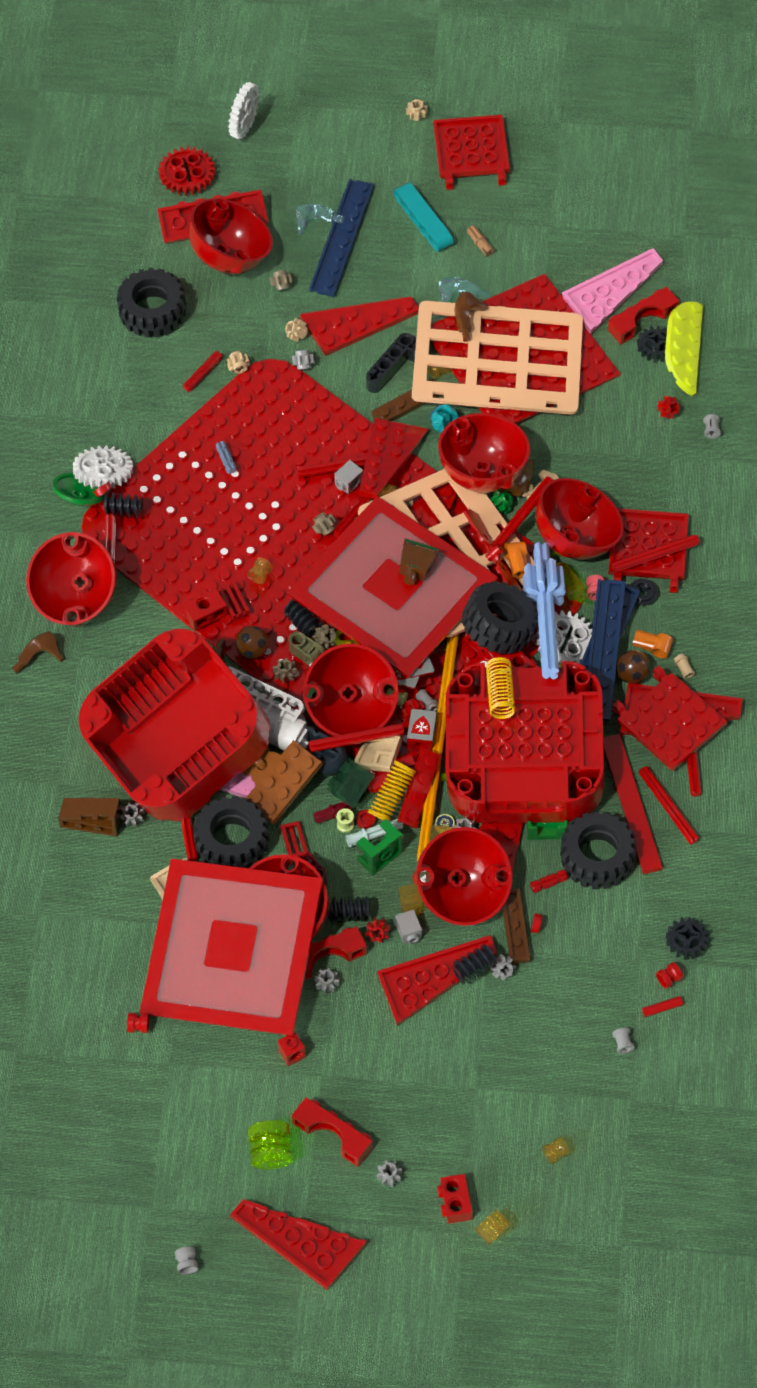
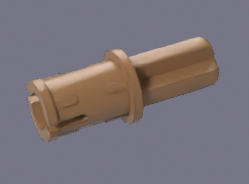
M470 226L467 229V233L473 239L474 245L480 248L485 257L491 256L495 250L486 240L487 237L482 235L476 226Z

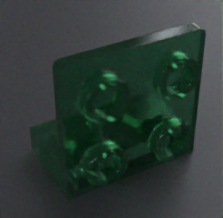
M348 757L339 768V773L336 776H332L329 780L327 790L354 808L375 775Z

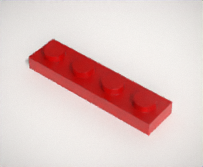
M420 748L414 767L416 773L414 777L411 776L412 781H410L397 822L411 828L418 827L440 758L439 754L425 748Z

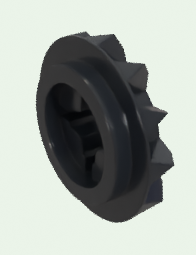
M638 579L630 584L631 587L646 592V597L638 595L635 605L640 604L644 607L656 601L658 588L652 581Z

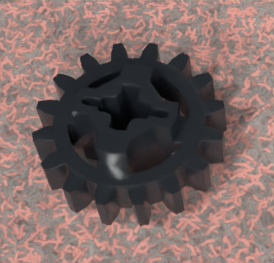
M650 326L649 331L644 329V332L639 334L637 346L638 352H641L642 357L647 356L648 361L652 358L654 362L657 359L663 362L667 328L665 327L661 330L660 326H657V329Z
M681 917L680 923L674 920L673 927L668 926L665 938L667 939L666 946H671V953L677 952V958L683 955L684 960L687 959V956L694 959L695 954L701 956L702 950H707L709 932L704 930V924L698 925V919L692 922L691 917H688L687 921H684L683 917Z

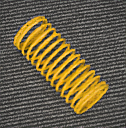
M502 657L493 658L486 664L490 714L498 719H506L515 713L511 662ZM496 663H506V664L509 665V666H506V665H496V666H493V667L489 668L491 665L496 664ZM499 666L507 667L506 669H504V668H499V669L491 670L492 668L499 667ZM496 674H507V675H504V676H502V675H501V676H493V675H496ZM503 677H506V678H507V679L495 680V678H503ZM497 681H507L506 683H495ZM496 685H508V686H505V687H504V686L495 687ZM507 688V690H499V691L496 690V689ZM498 692H509L506 694H495ZM505 695L508 696V697L497 698V696H505ZM502 699H509V700H507V701H500V702L497 701V700H502ZM505 706H509V708H505V709L495 708V707H505ZM512 708V710L508 712H496L493 710H508ZM493 712H495V713H497V714H507V713H510V714H508V715H503V716H499V715L493 714Z
M396 760L393 764L397 767L391 766L395 771L389 770L393 775L387 774L391 779L385 778L389 783L383 782L387 787L381 786L385 791L379 790L384 795L377 793V796L380 798L375 797V800L378 802L372 801L376 806L370 805L374 810L368 809V813L383 821L385 819L391 820V817L386 814L393 816V813L388 810L396 812L390 806L398 808L392 802L400 804L394 798L402 800L396 794L404 796V794L396 789L406 792V790L398 785L407 789L408 787L401 782L410 785L405 779L412 781L407 775L414 777L416 773L415 770Z

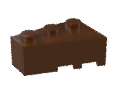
M64 798L58 818L60 828L117 837L121 824L120 816L122 815L120 799Z

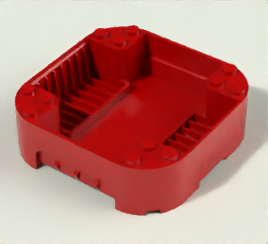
M173 629L156 636L94 688L85 698L79 713V728L85 741L128 795L150 816L161 821H179L197 812L211 800L210 797L239 772L242 774L263 755L269 744L268 737L269 730H271L270 720L264 709L223 662L220 656L202 636L187 629Z
M562 661L563 664L562 667H559L556 679L551 677L545 679L542 676V668H511L515 713L506 719H498L490 714L485 662L469 665L463 668L461 673L455 678H452L446 691L445 769L449 799L460 815L477 823H527V821L540 823L564 822V820L571 822L576 817L582 818V814H590L595 810L604 792L602 689L597 677L586 670L585 666L571 661ZM496 674V675H493V676H501V675L504 676V675H507V674ZM503 677V678H495V680L507 679V678H506V677ZM497 681L495 683H506L507 681ZM496 685L495 687H501V686H504V687H505V686H508V685ZM507 688L496 689V690H497V691H499V690H507ZM498 692L495 694H506L509 692ZM505 695V696H497V698L508 697V696H506V695ZM502 699V700H497V701H499V702H500V701H507V700H509V699ZM505 706V707H495V708L505 709V708H509V706ZM512 708L508 710H493L496 712H508L512 710ZM493 712V714L499 715V716H503V715H508V714H510V713H507V714H497V713Z

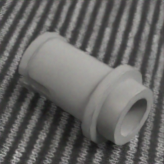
M420 690L415 696L416 699L422 701L425 706L424 710L436 712L438 702L433 700L426 690Z

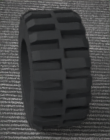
M149 268V270L141 269L138 270V273L135 274L134 272L129 275V278H125L122 285L118 288L117 305L119 317L122 324L129 331H134V334L139 336L142 334L144 337L149 338L150 336L160 337L161 334H169L170 330L174 331L178 328V324L183 322L186 315L185 291L183 284L172 273L168 271L166 273L163 269L159 268L158 270H154V268ZM148 297H160L166 300L162 306L154 309H146L137 305L141 300Z
M493 581L490 584L487 582L476 587L462 612V623L467 635L470 634V638L474 642L479 643L478 646L485 647L490 652L496 651L498 654H505V652L511 654L522 650L528 644L538 625V613L536 606L533 605V600L527 597L524 591H519L516 586H509L505 582L498 583V581ZM493 614H496V615H499V616L503 617V618L506 619L508 622L503 621V620L497 618V617L494 616Z
M224 796L220 797L221 800L216 801V799L212 800L210 806L205 805L201 809L202 813H198L193 827L198 856H201V860L204 863L248 868L258 862L257 860H262L269 847L268 822L263 810L258 809L256 803H249V799L244 797L238 799V796H232V798ZM229 824L241 825L250 832L244 841L235 845H225L213 838L218 829Z
M593 811V814L590 815L588 813L582 814V818L576 817L572 820V824L567 825L565 833L562 835L560 856L562 866L565 867L564 870L567 875H571V879L575 883L579 881L581 886L586 888L588 885L592 886V889L598 890V887L608 889L611 884L613 886L620 884V879L622 881L628 877V873L632 872L636 856L634 832L632 829H629L626 821L621 822L620 817L617 815L612 817L608 812L599 814V811ZM603 840L610 843L617 853L610 859L595 861L584 856L580 848L588 841Z

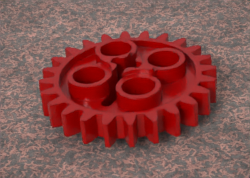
M187 146L186 150H183L182 147H180V151L173 149V154L168 152V157H163V162H160V167L158 168L159 179L162 185H165L166 189L171 188V193L178 191V195L184 192L185 196H187L188 192H191L192 195H194V191L201 193V188L206 190L207 185H211V180H214V174H216L215 163L212 161V157H208V152L203 154V149L196 151V147L190 150L189 146ZM183 160H186L191 182H188Z

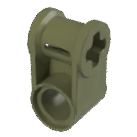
M293 632L289 636L290 653L307 665L312 664L325 651L318 642L313 641L301 632Z

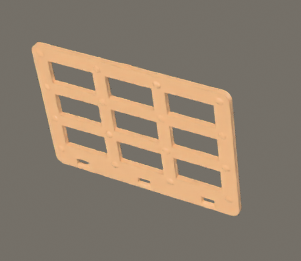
M422 301L419 304L412 386L413 400L427 403L558 414H575L578 411L583 318L580 314L488 306V309L485 311L469 312L472 329L469 332L470 341L464 342L462 333L459 331L430 329L432 314L455 316V303ZM481 319L520 322L519 336L480 333ZM531 323L569 326L568 340L530 337ZM429 340L468 343L467 358L428 355ZM479 344L518 347L517 362L478 359ZM529 348L568 352L567 366L528 363ZM427 366L466 369L465 384L426 381ZM477 370L516 373V387L476 385ZM527 374L566 378V392L527 389ZM433 394L444 395V398H434ZM497 399L500 400V403L489 402V400ZM546 404H557V408L546 407Z
M443 469L380 497L418 523L404 502L421 495L441 522L428 528L429 531L438 537L448 533L463 554L489 570L487 566L494 564L493 560L490 562L486 559V554L479 556L461 531L460 527L469 524L464 513L452 518L433 492V489L450 483L468 510L471 509L479 514L493 542L501 533L497 525L501 524L505 528L507 523L486 493L470 491L459 486ZM370 501V502H368V503H366V504L361 505V506L359 507V510H358V515H359L372 501ZM513 534L506 543L520 541L517 538V536ZM503 552L500 555V560L504 559L510 567L509 560H506L505 554ZM527 552V564L534 565V560ZM520 578L519 581L523 585V578ZM462 620L446 637H453L465 631Z

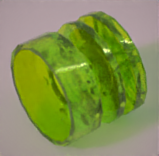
M267 1120L255 1123L247 1129L248 1144L251 1147L249 1154L252 1167L261 1170L279 1169L292 1163L294 1158L292 1145L289 1143L291 1141V1134L288 1123L280 1120Z

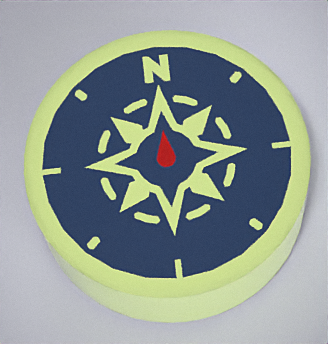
M448 814L439 815L435 820V828L440 834L452 829V825H455L453 817Z

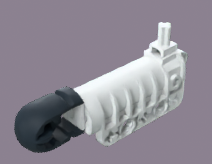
M228 667L240 682H250L249 687H244L268 715L271 725L268 737L269 744L285 751L294 740L306 749L309 745V740L331 737L323 732H318L311 726L307 727L306 719L302 715L304 706L301 700L233 667ZM263 689H265L266 694H261L257 690L262 691ZM281 697L284 701L280 703L274 700V698ZM298 705L299 710H294L291 706L295 707ZM344 746L311 752L314 757L323 763L317 772L322 775L339 773L347 759V752Z

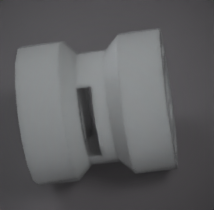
M182 1247L175 1251V1257L179 1263L177 1265L179 1274H192L198 1271L194 1247Z

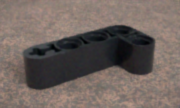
M402 333L396 338L367 372L366 388L369 392L377 393L381 391L407 360L415 362L417 337L409 333Z

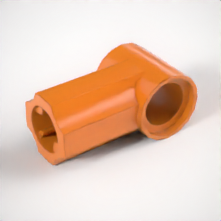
M525 542L505 543L504 554L506 560H509L513 577L516 579L523 578L525 574L524 567L527 564Z
M641 630L636 631L633 640L634 647L651 651L654 656L661 659L667 658L673 643V638L667 634L660 633L654 635Z

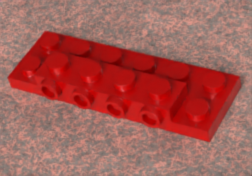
M262 190L245 193L232 192L229 196L216 195L212 197L241 204L257 214L268 225ZM199 198L195 202L190 203L182 201L178 205L157 209L164 244L189 240L188 222L192 209L197 203L205 200V198Z

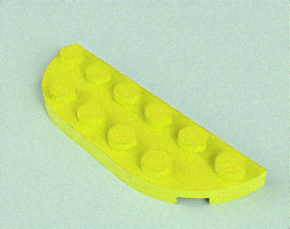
M684 302L670 313L665 349V359L669 372L672 371L677 379L676 384L690 396L696 393L703 313V305L698 302Z

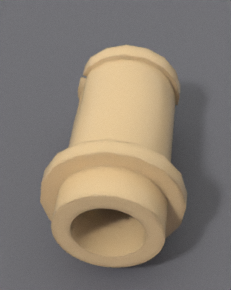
M680 654L674 658V664L678 666L683 678L689 679L694 676L695 672L688 662L689 658L684 654Z

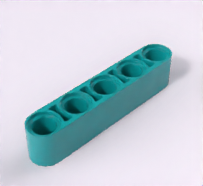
M410 182L393 190L396 201L435 251L438 252L454 243L450 232Z

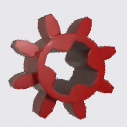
M664 396V400L658 401L657 411L661 413L660 417L673 419L675 414H679L680 404L676 401V397Z
M410 699L403 704V709L401 710L403 713L401 715L407 722L410 720L412 709L424 710L425 706L421 700L417 702L414 699Z
M375 917L373 923H367L366 927L368 930L365 935L370 936L371 942L379 941V943H382L383 937L389 938L390 934L387 931L390 930L391 926L385 923V919L377 920Z

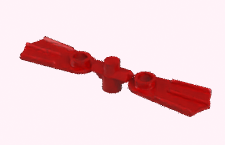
M471 509L464 511L467 520L478 533L479 541L486 545L485 548L488 552L485 555L486 559L490 562L493 560L494 564H497L496 570L502 576L503 582L508 583L509 586L514 585L521 591L522 589L507 566L500 562V555L504 552L502 546L499 544L491 545L492 540L479 514Z

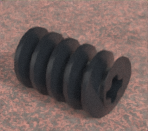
M107 492L105 493L104 510L106 515L113 512L115 517H117L120 512L121 517H125L128 514V517L132 518L135 513L136 518H140L144 505L143 495L140 500H138L137 495H134L133 500H131L129 494H127L126 499H123L122 493H120L118 498H116L115 493H112L111 498L108 497Z
M294 599L284 609L285 616L289 618L297 630L309 638L315 635V628L324 625L318 617H315L316 614Z
M359 896L355 902H353L352 897H349L347 902H345L344 897H341L339 902H337L336 897H333L332 901L329 902L330 922H332L334 916L337 922H340L342 916L345 922H348L350 916L353 922H356L358 916L361 922H364L365 916L370 920L368 897L365 896L363 902H361Z
M482 944L480 949L475 948L473 953H467V957L462 956L460 961H453L452 969L459 982L464 985L465 977L471 981L472 973L478 977V970L485 973L484 966L486 965L489 969H492L491 962L493 961L497 964V961L491 949L487 945Z

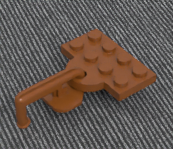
M294 740L281 755L276 752H269V746H267L263 755L242 773L244 776L251 775L252 781L256 784L246 798L249 799V803H256L258 809H262L265 813V818L272 824H275L322 767L323 763Z

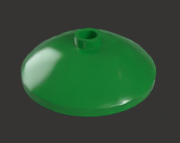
M73 472L60 474L53 480L52 487L54 492L70 504L90 506L104 500L105 493L96 497L93 492L98 489V486H95L93 489H91V485L84 486V482L79 483V479H75Z

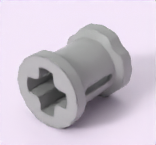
M715 414L706 415L703 418L706 424L705 437L711 439L719 437L721 435V431L718 428L720 417Z
M620 1028L612 1033L613 1038L617 1042L618 1048L616 1050L618 1054L630 1053L635 1048L630 1040L629 1028Z

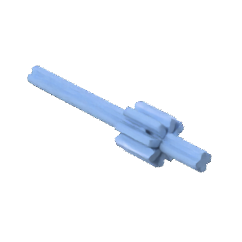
M537 542L534 544L533 550L534 565L528 563L524 567L523 589L526 596L533 600V605L536 606L538 611L542 676L545 679L549 677L556 679L559 672L554 604L560 606L564 602V594L566 593L564 569L562 566L556 567V560L550 558V546L546 542L543 544Z

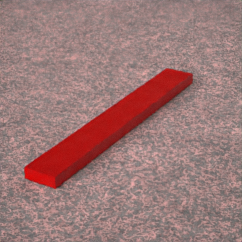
M617 734L603 737V750L624 817L629 825V829H632L635 835L636 855L642 874L661 871L662 865L621 736Z

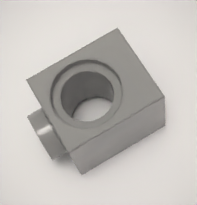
M349 460L335 473L336 487L349 494L361 483L363 470Z
M414 910L395 915V925L403 945L407 943L413 944L422 939V929Z

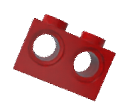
M465 1174L440 1178L437 1192L438 1197L443 1198L444 1204L440 1205L442 1217H446L447 1224L472 1220V1209ZM455 1187L457 1191L449 1192L447 1189ZM454 1206H458L461 1208V1210L455 1212L452 1211L451 1208Z

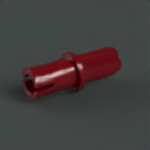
M346 799L343 802L335 805L330 804L327 808L314 812L313 818L316 823H321L331 818L336 819L339 810L349 809L352 811V807L348 806L350 802Z

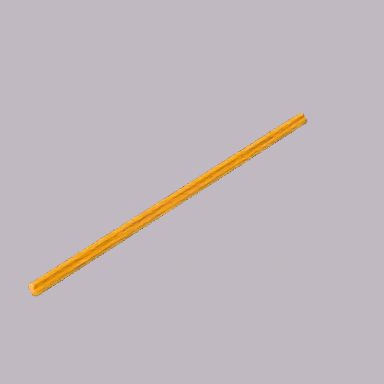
M459 634L449 637L447 640L432 752L439 754L440 758L424 804L417 861L431 839L446 731V691L453 678Z

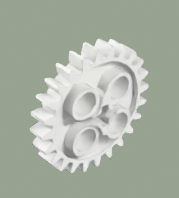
M246 82L245 85L243 84L239 94L237 93V97L234 99V105L231 107L232 112L230 113L231 118L228 121L230 122L228 126L230 128V136L242 139L243 136L245 137L246 133L249 132V127L251 128L255 121L256 110L259 108L257 105L260 101L258 99L260 89H258L259 86L250 82Z
M100 446L97 449L91 447V451L85 449L84 454L79 453V457H75V462H73L75 479H79V483L84 482V486L91 485V489L95 486L99 488L108 481L112 488H115V484L121 486L122 482H127V478H131L133 473L131 457L127 456V452L122 453L121 449L115 451V447L108 449V446H105L104 449H101Z
M561 610L559 615L555 612L558 663L561 664V667L562 661L580 664L592 635V629L588 628L591 623L585 624V617L578 619V613L573 617L571 616V611L565 615L563 610ZM538 626V628H537V631H538V632H537L536 635H535V637L538 638L537 641H536V643H535L536 645H540L539 626ZM569 627H572V632L563 653H560L559 651L569 631Z

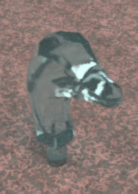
M303 203L296 206L295 214L298 223V234L300 235L303 234L309 222L316 218L324 219L332 224L333 222H344V216L336 215L333 210L314 203Z
M458 277L441 278L439 282L442 302L449 303L452 295L456 292H470L476 298L478 296L485 299L489 295V292L480 290V286Z

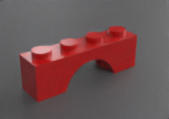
M667 287L657 290L653 295L641 299L639 303L626 308L622 313L612 316L608 320V332L622 345L635 337L636 323L640 319L647 316H656L665 320L673 309L679 306V300Z
M358 927L346 928L339 934L329 935L322 941L311 943L304 980L312 977L315 963L324 956L338 955L350 962L367 955V945Z
M305 1097L291 1115L292 1124L308 1135L317 1130H329L337 1134L342 1141V1157L357 1167L362 1164L373 1149L372 1139L368 1134L358 1132L348 1121L343 1122L331 1110L326 1111L314 1099L310 1100Z

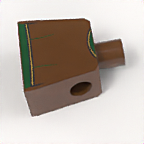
M405 538L399 573L405 575L404 582L408 585H413L416 579L424 581L437 561L439 549Z

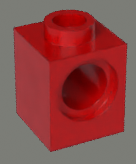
M294 1032L293 1036L287 1035L277 1040L278 1051L287 1066L306 1058L305 1047L296 1032Z

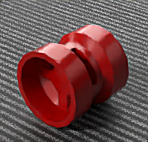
M671 962L667 965L666 969H660L655 973L658 982L664 989L671 987L673 982H679L683 979V973L675 962Z
M128 1013L127 1032L134 1033L140 1030L141 1033H148L149 1013H142L140 1016L135 1013Z

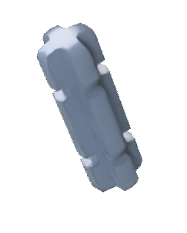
M224 441L216 443V449L223 465L226 467L227 473L236 472V465L227 449L226 443Z

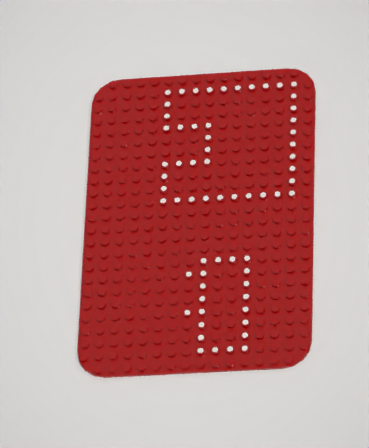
M267 359L254 362L247 367L244 373L238 374L133 467V473L131 478H127V482H122L121 486L115 484V488L108 490L109 498H111L112 493H115L116 498L119 497L120 493H122L123 499H126L127 494L130 495L131 500H133L134 495H137L138 500L141 499L142 495L144 498L143 511L140 518H136L135 513L132 518H129L128 514L125 517H121L120 512L116 517V570L192 630V626L184 615L183 604L190 599L203 595L206 591L214 589L218 591V587L221 586L223 588L226 584L231 585V582L235 581L250 610V614L232 620L228 612L227 616L195 632L214 647H216L219 639L225 640L224 655L253 678L281 690L304 703L302 691L309 665L289 651V636L293 632L299 631L284 614L286 605L292 600L286 592L338 538L334 534V530L326 535L316 533L312 527L315 523L313 519L323 512L326 515L332 514L336 520L333 523L334 527H336L361 497L358 496L361 483L348 494L344 490H339L335 485V473L337 471L299 477L298 467L367 456L373 423L287 361ZM221 441L226 443L227 449L236 465V472L227 473L226 467L223 465L216 449V443ZM412 453L402 468L396 472L395 477L388 482L387 487L379 497L430 476L437 471ZM421 495L412 498L413 504L421 497ZM458 495L449 513L452 518L468 510ZM104 500L90 506L83 516L81 525L83 534L95 538L103 546L106 516ZM470 523L460 527L479 556L488 553L485 548L486 545L479 541V535ZM501 524L497 525L500 531L504 529ZM516 530L514 534L520 542H525L527 552L534 560V543ZM448 533L440 536L441 539L461 552ZM504 559L500 560V562L504 563L507 566V568L512 574L511 568L508 566L506 561ZM556 560V567L562 566L564 569L566 593L564 594L563 604L560 606L554 604V610L558 615L561 610H563L565 615L571 611V616L574 617L581 608L583 591L577 577ZM497 564L487 566L493 574L498 576V583H502V576L496 570ZM515 578L520 588L523 589V585L521 584L519 579ZM232 589L231 591H232V593H233V595H234V597H235V599H236V601H237V603H238V605H239L241 611H244L243 608H242V606H241V604H240V602H239V600H238V598H237V596H236V594H235V592H234V590ZM225 592V595H226V597H227V599H228V601H229V603H230V605H231V607H232L234 613L237 614V611H236V609H235V607H234V605H233V603H232V601H231V599H230L228 593ZM315 615V617H318L320 619V622H322L324 625H328V629L335 628L333 626L331 627L329 623H327L319 616ZM499 615L496 616L497 618H499V619H501V620H503V621L508 622V621H507L506 619H504L503 617H501V616H499ZM539 624L528 644L522 649L523 654L531 659L538 653L540 646L535 644L538 639L535 635L538 632ZM246 626H258L268 635V649L263 656L257 659H247L240 655L236 649L235 639L237 633ZM335 628L334 631L338 638L334 641L335 645L328 648L342 645L349 641L351 644L358 643ZM465 631L459 633L454 678L461 673L463 668L469 665L485 662L486 668L488 662L464 642L466 637ZM446 653L429 655L434 669V673L429 674L432 684L420 688V690H426L428 695L433 700H436L438 704ZM287 658L290 662H295L297 675H293V681L289 680L283 683L280 679H275L273 666H277V660L281 661ZM514 663V664H513V665L516 666V667H520V666H521V665L518 664V663ZM311 688L307 689L306 695H308ZM346 688V691L342 692V694L348 699L352 692ZM296 705L295 707L291 706L292 709L299 710L298 705ZM396 705L391 718L383 727L402 724L404 728V734L400 735L402 750L401 753L399 750L396 760L411 753L416 764L419 752L407 751V735L410 720L405 721L401 715L403 713L401 711L402 708ZM309 715L308 717H307V716H304L305 719H306L308 722H310L312 725H314V726H315L317 729H319L321 732H323V733H325V734H327V735L333 737V735H331V734L325 732L323 729H321V728L312 720V718H311L310 715ZM364 742L347 745L344 748L346 752L356 758Z

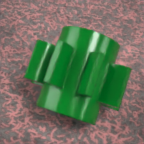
M498 490L492 494L491 502L499 513L503 512L505 514L511 510L513 498L509 492H500Z

